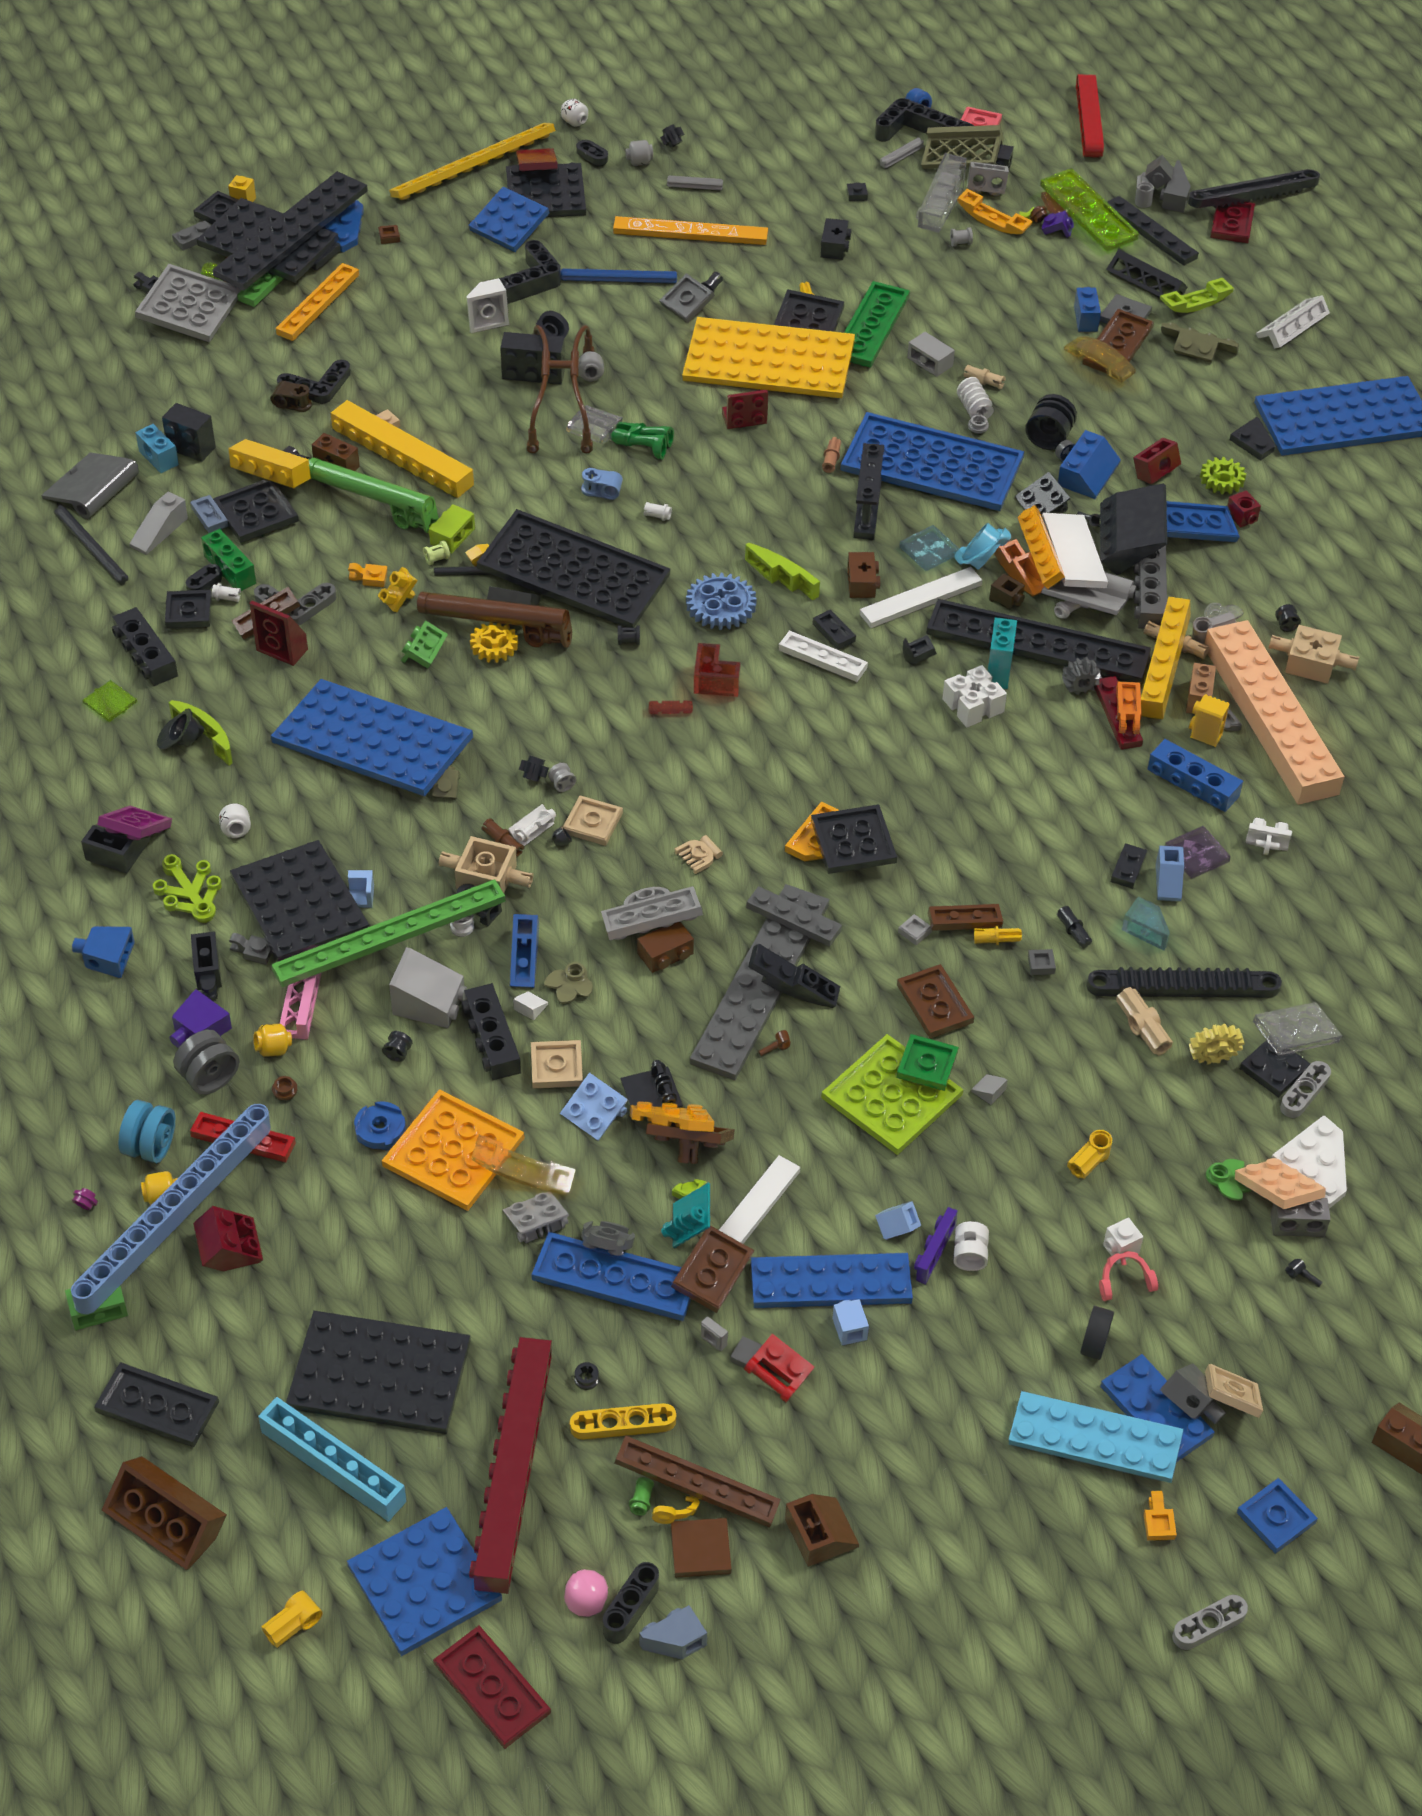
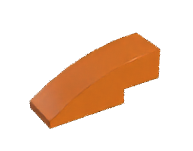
M1017 539L1007 542L1004 546H999L994 555L1008 575L1024 584V591L1032 597L1040 594L1045 586L1042 584L1031 553H1025Z

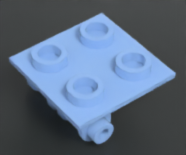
M589 1072L560 1114L599 1141L616 1116L623 1117L626 1114L627 1108H625V1104L628 1099Z

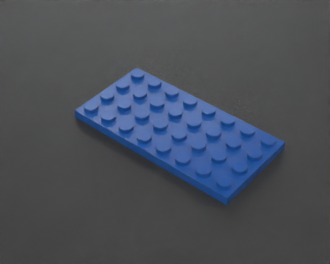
M1408 376L1255 396L1254 403L1281 456L1422 437V400Z
M866 412L841 463L840 470L859 475L863 443L884 445L881 470L882 481L1001 511L1024 458V451Z
M320 679L273 732L271 740L272 743L425 796L473 738V731Z

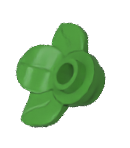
M1227 1159L1223 1163L1212 1164L1206 1171L1208 1182L1217 1186L1220 1193L1231 1200H1242L1243 1193L1251 1191L1250 1188L1235 1180V1170L1244 1168V1161Z

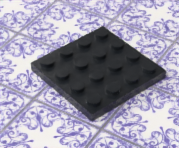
M581 163L557 164V169L530 171L519 170V165L506 166L507 189L549 209L547 217L586 216Z

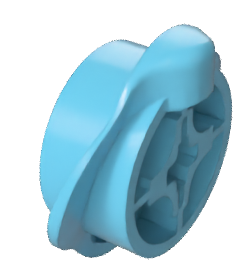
M986 523L968 546L961 547L954 557L960 565L971 564L979 570L999 546L1007 544L1011 539V533L1006 528L995 529L989 523Z

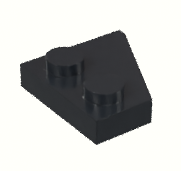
M1255 417L1230 434V441L1260 461L1274 452L1275 444L1258 417Z

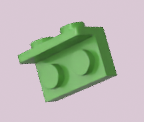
M425 620L421 627L416 626L410 637L413 638V641L410 642L408 640L401 652L404 653L401 661L405 663L408 657L428 669L448 634Z

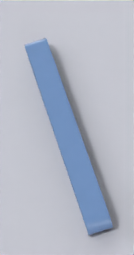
M254 1104L248 1107L77 1279L71 1287V1294L78 1313H93L268 1135L271 1125L269 1111L265 1105Z

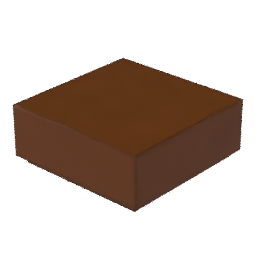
M397 225L378 227L381 244L400 242Z

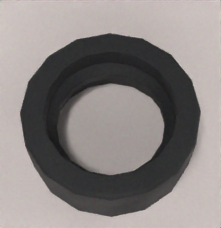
M1093 1306L1080 1351L1081 1355L1101 1360L1114 1311Z

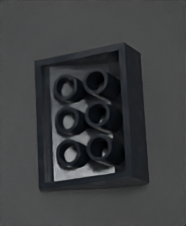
M1164 483L1117 492L1100 503V561L1115 575L1121 574L1167 545L1166 485Z

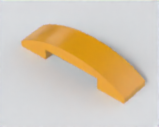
M966 189L957 199L961 207L972 217L1000 232L1023 234L1032 224L1031 220L1017 213L1010 217L982 203L983 196L969 189Z

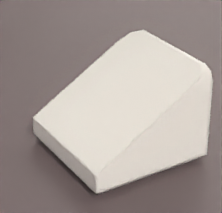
M529 991L517 996L513 1000L514 1010L532 1020H535L548 1005L547 1001Z

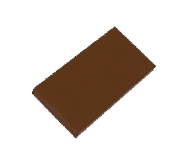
M1117 309L1084 357L1083 365L1119 378L1152 330L1154 322Z

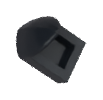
M928 635L911 643H908L907 639L904 638L902 646L903 656L911 664H916L937 654Z

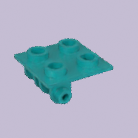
M709 1182L673 1203V1220L664 1223L661 1229L664 1237L673 1239V1248L710 1228Z

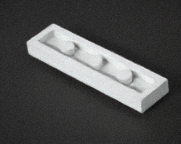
M789 631L779 643V651L858 682L868 666V662L792 631Z

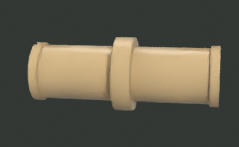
M967 365L964 370L967 371V373L964 372L965 378L976 377L982 385L988 384L1002 389L1005 384L1002 382L1006 380L1005 376L991 373L988 369L982 370Z

